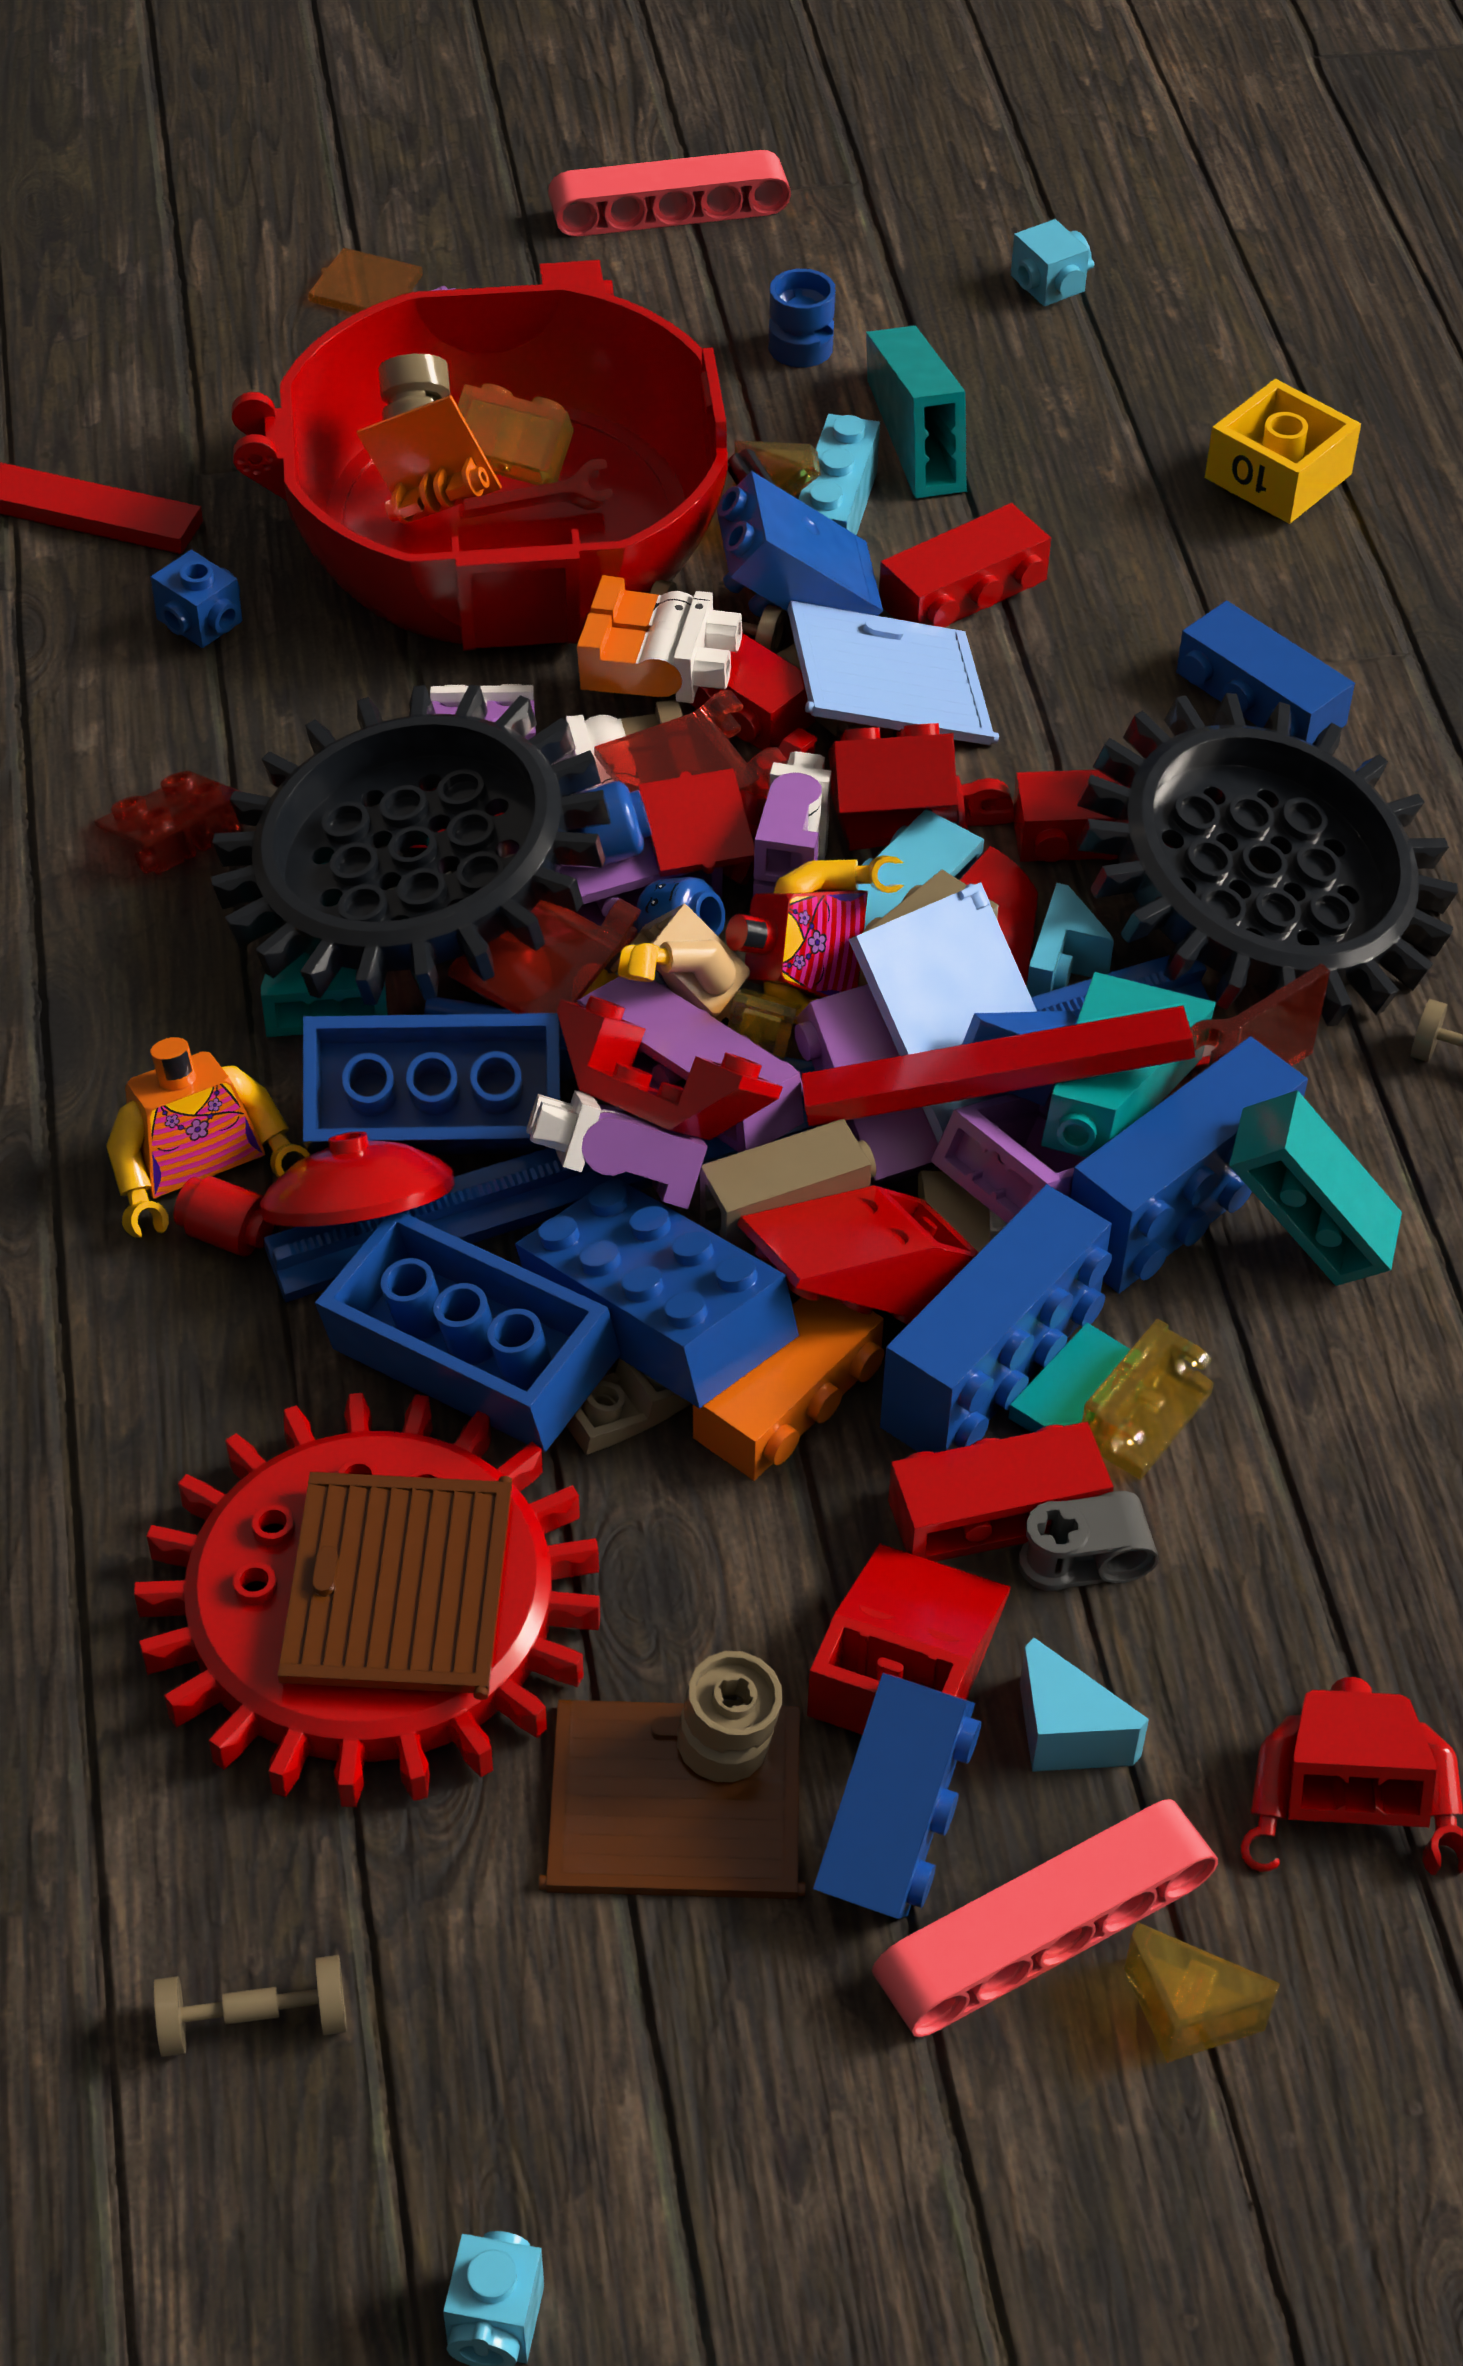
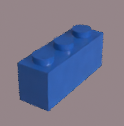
M1226 600L1182 630L1176 673L1220 702L1226 693L1237 694L1243 717L1256 726L1264 727L1279 702L1290 705L1291 726L1289 735L1313 744L1318 734L1331 723L1341 728L1347 725L1355 682Z
M882 1673L813 1887L814 1890L897 1919L907 1917L911 1905L920 1908L924 1906L936 1869V1865L925 1861L934 1833L946 1835L958 1802L959 1793L948 1790L957 1761L965 1764L969 1763L981 1729V1721L971 1718L975 1706L974 1702Z

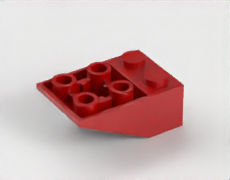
M939 723L906 725L904 729H900V732H897V737L881 738L879 727L845 730V733H842L840 741H835L828 750L837 815L942 808L958 805L954 733L939 734Z
M875 1185L740 1217L737 1226L756 1245L754 1253L785 1274L788 1289L793 1293L812 1301H818L821 1295L836 1298L843 1305L862 1314H871L873 1309L886 1311L907 1325L979 1253L924 1199Z
M879 1544L836 1610L811 1666L807 1716L863 1735L882 1673L967 1700L1010 1594L1011 1587Z

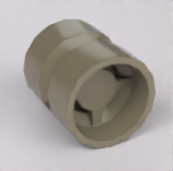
M415 353L399 355L382 362L378 368L380 395L382 401L389 404L382 411V420L450 395L448 364L446 360L439 356Z
M723 1651L708 1656L695 1668L688 1684L684 1708L681 1712L677 1728V1748L684 1763L697 1775L714 1782H736L750 1777L762 1766L769 1750L774 1727L782 1706V1686L775 1671L761 1658L743 1651Z

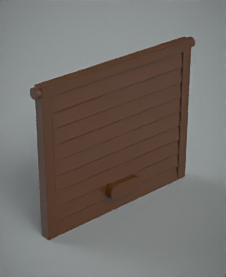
M310 1472L278 1669L279 1683L474 1693L475 1699H487L491 1680L508 1530L512 1478L501 1476L498 1481Z
M558 1700L547 1875L539 1876V1890H547L549 1893L775 1899H798V1897H805V1882H798L800 1706H781L764 1762L750 1777L736 1782H714L697 1775L686 1765L677 1748V1728L684 1703Z

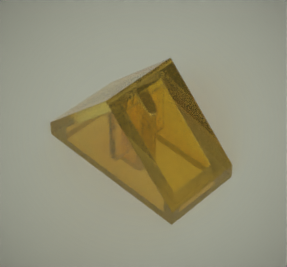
M742 988L736 991L728 1027L740 1035L747 1036L753 1043L778 1059L787 1062L795 1034V1026L798 1024L796 1018L801 1013L803 1005Z
M1137 1922L1131 1935L1124 1970L1167 2063L1265 2031L1272 2014L1280 1983Z

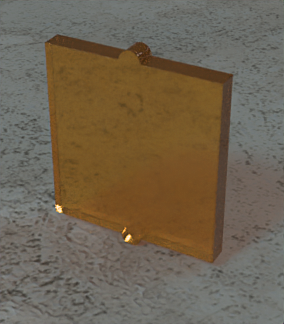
M343 248L329 267L321 269L322 276L308 293L309 302L358 313L377 303L410 293L423 276V268Z

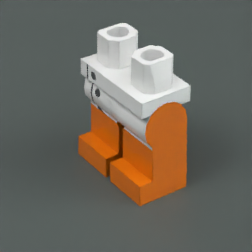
M602 575L591 606V613L588 614L577 644L580 689L652 697H669L676 694V701L693 703L698 686L726 690L731 671V652H738L742 640L741 613L713 610V593L696 591L693 597L681 591H670L663 595L625 590L624 578Z

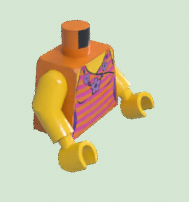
M179 1037L166 1038L152 1046L150 1052L155 1069L131 1078L126 1084V1104L119 1109L107 1142V1151L120 1196H127L130 1203L124 1210L122 1225L128 1234L136 1238H142L141 1229L138 1225V1216L144 1209L151 1212L153 1225L157 1232H165L169 1224L166 1209L159 1203L149 1201L146 1190L155 1199L182 1188L192 1177L203 1180L208 1176L219 1174L265 1156L262 1145L269 1143L273 1150L270 1166L272 1172L278 1178L285 1173L281 1164L283 1157L287 1153L295 1151L300 1155L301 1159L311 1155L305 1148L289 1142L285 1135L289 1127L266 1088L237 1066L221 1067L210 1052L201 1051L191 1055L188 1042Z

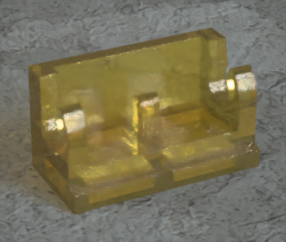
M1158 1318L1085 1403L1082 1422L1088 1421L1102 1458L1142 1480L1212 1394L1214 1385L1213 1381L1201 1372L1191 1369L1183 1361L1186 1360L1194 1367L1205 1370L1212 1361L1211 1357L1196 1344L1169 1330L1168 1324Z

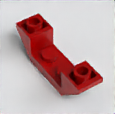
M589 996L586 1006L563 999L560 1000L557 1014L578 1089L588 1095L667 1130L707 1140L713 1139L779 1099L783 1087L759 1077L762 1068L761 1064L725 1052L721 1063L695 1056L684 1088L666 1082H661L659 1090L649 1085L653 1075L632 1067L646 1029L622 1019L626 1008L595 996Z

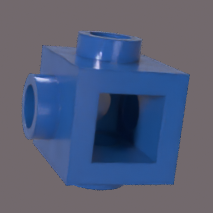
M193 550L188 551L150 576L157 619L164 623L174 634L184 636L201 648H204L224 633L229 632L243 621L239 596L240 586L237 578L229 570L218 567Z

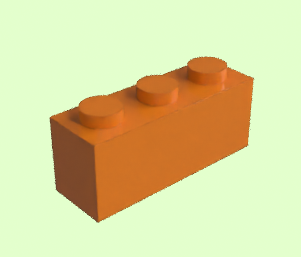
M821 1295L818 1301L800 1297L792 1305L799 1336L701 1408L693 1405V1439L753 1481L773 1463L775 1465L782 1464L793 1453L800 1436L815 1422L823 1423L827 1421L838 1408L842 1396L858 1380L866 1382L878 1370L884 1358V1349L882 1348L883 1317L874 1311L871 1314L859 1313L843 1305L838 1299Z

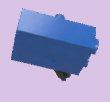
M744 449L739 453L733 454L728 459V472L737 486L729 488L716 507L729 570L723 577L725 587L732 593H739L744 587L754 591L756 594L748 601V607L757 617L762 616L767 605L781 607L787 611L790 601L878 616L883 611L867 542L777 487L754 451Z

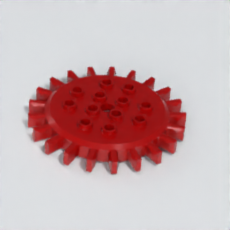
M353 1393L348 1395L344 1412L347 1433L315 1440L311 1432L309 1420L298 1406L295 1405L284 1409V1434L286 1444L290 1450L275 1456L266 1462L258 1454L254 1446L237 1433L225 1440L230 1467L233 1473L241 1479L227 1494L188 1474L179 1481L178 1486L182 1507L191 1514L206 1520L198 1535L151 1525L148 1531L147 1541L152 1560L186 1567L187 1569L185 1580L135 1582L134 1596L139 1617L186 1616L188 1626L139 1641L147 1675L197 1661L201 1671L200 1674L164 1695L170 1720L177 1728L221 1702L232 1715L216 1729L209 1739L213 1763L225 1770L260 1735L279 1745L270 1759L269 1776L272 1793L287 1797L298 1781L308 1756L337 1761L334 1779L341 1807L357 1806L364 1787L363 1766L365 1762L399 1759L401 1781L412 1800L428 1798L430 1770L424 1752L441 1747L452 1741L459 1748L464 1761L480 1777L487 1775L493 1771L492 1748L489 1736L481 1729L480 1725L489 1720L494 1714L500 1711L519 1728L536 1738L547 1729L546 1706L537 1696L522 1687L531 1672L539 1673L574 1687H578L584 1677L582 1653L546 1640L550 1626L599 1630L600 1596L552 1591V1580L599 1572V1549L596 1538L547 1545L544 1534L580 1518L579 1494L574 1486L571 1485L532 1503H528L520 1491L533 1483L543 1473L542 1449L535 1443L530 1442L496 1469L481 1459L488 1450L492 1437L490 1417L480 1411H477L467 1422L456 1441L450 1444L429 1437L433 1430L429 1396L415 1394L405 1413V1424L402 1432L371 1431V1411L363 1393ZM310 1472L498 1481L501 1476L512 1478L508 1530L491 1680L487 1699H475L474 1693L279 1683L278 1669ZM274 1523L285 1526L276 1533L263 1531L266 1526ZM254 1581H261L267 1584L259 1591L244 1589L246 1585Z

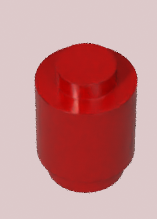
M208 1176L203 1180L197 1177L190 1178L180 1190L174 1206V1222L176 1225L184 1227L189 1237L242 1257L249 1256L255 1248H263L264 1237L272 1235L275 1224H271L262 1218L260 1200L264 1195L213 1176Z

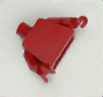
M1344 1677L1336 1681L1332 1685L1331 1690H1312L1306 1693L1302 1714L1287 1716L1262 1742L1258 1755L1250 1812L1252 1815L1259 1816L1258 1826L1250 1829L1245 1834L1240 1845L1241 1856L1251 1869L1259 1872H1270L1279 1866V1857L1267 1864L1256 1862L1251 1857L1249 1848L1251 1842L1259 1836L1275 1837L1277 1820H1287L1288 1815V1820L1427 1828L1430 1826V1819L1434 1818L1436 1831L1425 1846L1422 1856L1425 1869L1431 1875L1437 1874L1441 1867V1853L1438 1846L1443 1845L1452 1848L1456 1852L1459 1873L1463 1872V1829L1457 1826L1456 1816L1463 1815L1457 1755L1453 1748L1426 1723L1419 1722L1409 1698L1401 1694L1372 1693V1688L1363 1679Z

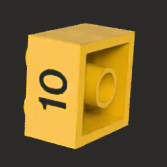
M1274 379L1212 427L1205 478L1291 524L1352 474L1361 423Z

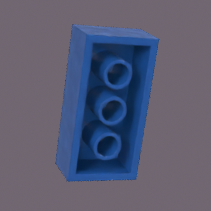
M557 1013L303 1016V1142L311 1155L330 1148L329 1138L348 1132H366L368 1141L400 1142L431 1155L533 1153L549 1148L531 1142V1134H528L526 1130L537 1094L561 1101L560 1022Z
M1250 1036L1074 1167L1070 1198L1112 1223L1107 1250L1112 1255V1259L1107 1272L1103 1276V1282L1119 1294L1139 1278L1142 1280L1149 1279L1160 1269L1167 1256L1183 1244L1191 1246L1196 1243L1206 1232L1209 1224L1225 1211L1233 1213L1241 1208L1250 1197L1252 1191L1229 1165L1243 1108L1297 1090L1304 1097L1308 1078Z
M615 1176L605 1183L596 1186L589 1194L555 1217L546 1220L539 1228L515 1243L522 1268L608 1307L621 1352L618 1358L698 1408L704 1406L799 1336L784 1273Z
M1046 1184L886 1347L880 1428L917 1452L930 1451L936 1453L970 1446L976 1441L981 1440L993 1416L1001 1408L1009 1410L1010 1404L1027 1387L1029 1378L1041 1366L1043 1368L1046 1367L1066 1345L1067 1338L1079 1325L1083 1327L1086 1323L1092 1324L1099 1315L1105 1302V1295L1101 1293L1103 1276L1107 1272L1112 1259V1255L1107 1252L1112 1223Z
M404 1212L388 1215L315 1302L334 1350L471 1417L477 1411H480L490 1417L491 1427L526 1444L533 1442L544 1453L621 1355L608 1307Z

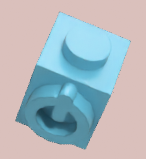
M1053 219L1014 233L1011 276L1043 306L1085 292L1087 272L1094 268L1095 264L1088 242L1080 232L1068 231L1060 222Z
M491 2231L485 2233L483 2237L462 2234L443 2311L448 2344L447 2351L453 2358L469 2366H515L516 2362L527 2364L544 2290L542 2248L530 2246L527 2240L509 2232Z

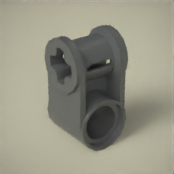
M1114 1491L1098 1497L1061 1502L1049 1501L1038 1505L1030 1512L1027 1519L1026 1537L1028 1541L1023 1544L1018 1557L1019 1571L1023 1578L1033 1587L1044 1591H1059L1064 1588L1105 1582L1125 1583L1137 1580L1151 1572L1159 1562L1158 1553L1140 1499L1135 1493L1128 1491ZM1052 1520L1049 1533L1044 1534L1047 1521ZM1062 1559L1059 1572L1054 1573L1057 1560Z

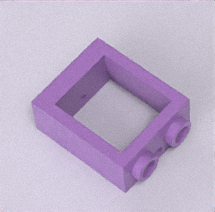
M1051 1089L1045 1106L1013 1094H1008L954 1109L931 1162L1008 1224L1046 1184L1070 1198L1074 1167L1086 1159V1157L1041 1146L1053 1089Z

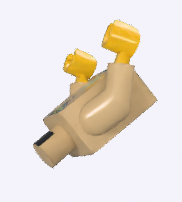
M685 903L645 924L633 941L621 950L620 957L610 968L614 973H608L607 970L601 967L587 966L578 973L573 981L571 1001L578 1004V999L617 977L639 982H654L655 980L659 984L666 985L672 992L697 1008L707 1011L713 1018L740 1035L751 1026L759 1014V1011L737 992L750 974L749 967Z

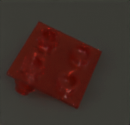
M182 771L166 777L160 783L161 788L145 796H131L116 802L111 807V813L94 821L97 827L141 846L142 850L135 853V858L138 866L145 874L152 871L161 874L184 862L183 856L187 859L195 857V845L203 852L210 849L211 845H213L215 833L240 832V826L244 825L239 824L230 802L233 792L239 790L191 771Z

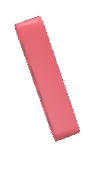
M755 150L570 170L562 172L552 179L549 184L548 195L558 228L566 235L579 237L768 216L780 212L787 206L790 201L791 191L780 159L776 154L768 150Z
M1171 1799L1162 1800L901 1939L889 1947L877 1959L872 1968L873 1976L913 2036L924 2037L931 2035L1192 1892L1215 1871L1218 1865V1858L1178 1804Z

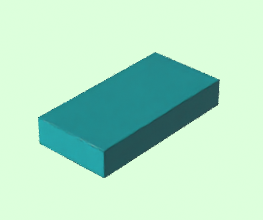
M1086 1323L1010 1404L1008 1419L1030 1433L1049 1425L1067 1426L1087 1421L1090 1423L1139 1370L1141 1355L1091 1324Z

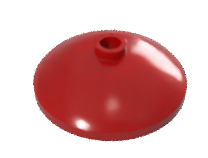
M348 1132L329 1138L330 1148L302 1158L269 1186L260 1200L262 1218L276 1225L310 1227L345 1224L393 1215L428 1204L449 1193L454 1188L455 1182L451 1167L436 1156L400 1142L368 1141L366 1132Z

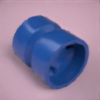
M792 269L775 276L770 283L769 315L771 318L769 319L768 351L781 364L807 368L823 363L833 353L835 284L830 277L812 269Z

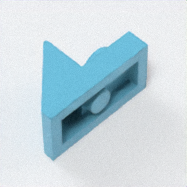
M1056 883L1029 966L1027 989L1031 997L1068 986L1071 973L1093 977L1094 972L1110 973L1114 945L1113 938L1069 885Z

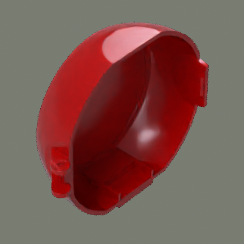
M556 283L417 291L377 303L329 329L295 360L280 383L281 408H275L273 401L267 395L260 392H248L235 399L231 410L234 425L246 434L234 445L233 462L236 469L287 501L291 519L313 556L336 583L363 607L380 618L402 629L425 637L463 644V651L488 647H523L567 642V644L578 643L588 614L591 613V606L602 575L624 578L625 590L649 594L656 581L665 580L671 582L695 552L715 515L716 507L719 505L727 478V425L713 347L701 348L689 335L673 323L635 303L601 291L570 284ZM414 353L430 354L446 360L449 371L450 395H452L502 488L406 524L401 523L399 520L392 522L385 510V502L391 500L392 494L357 435V430L383 421L382 411L385 406L389 405L382 401L380 395L378 368L381 363L399 355Z

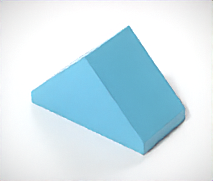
M1033 1637L1025 1646L1020 1677V1691L1032 1771L1133 1766L1142 1756L1149 1719Z

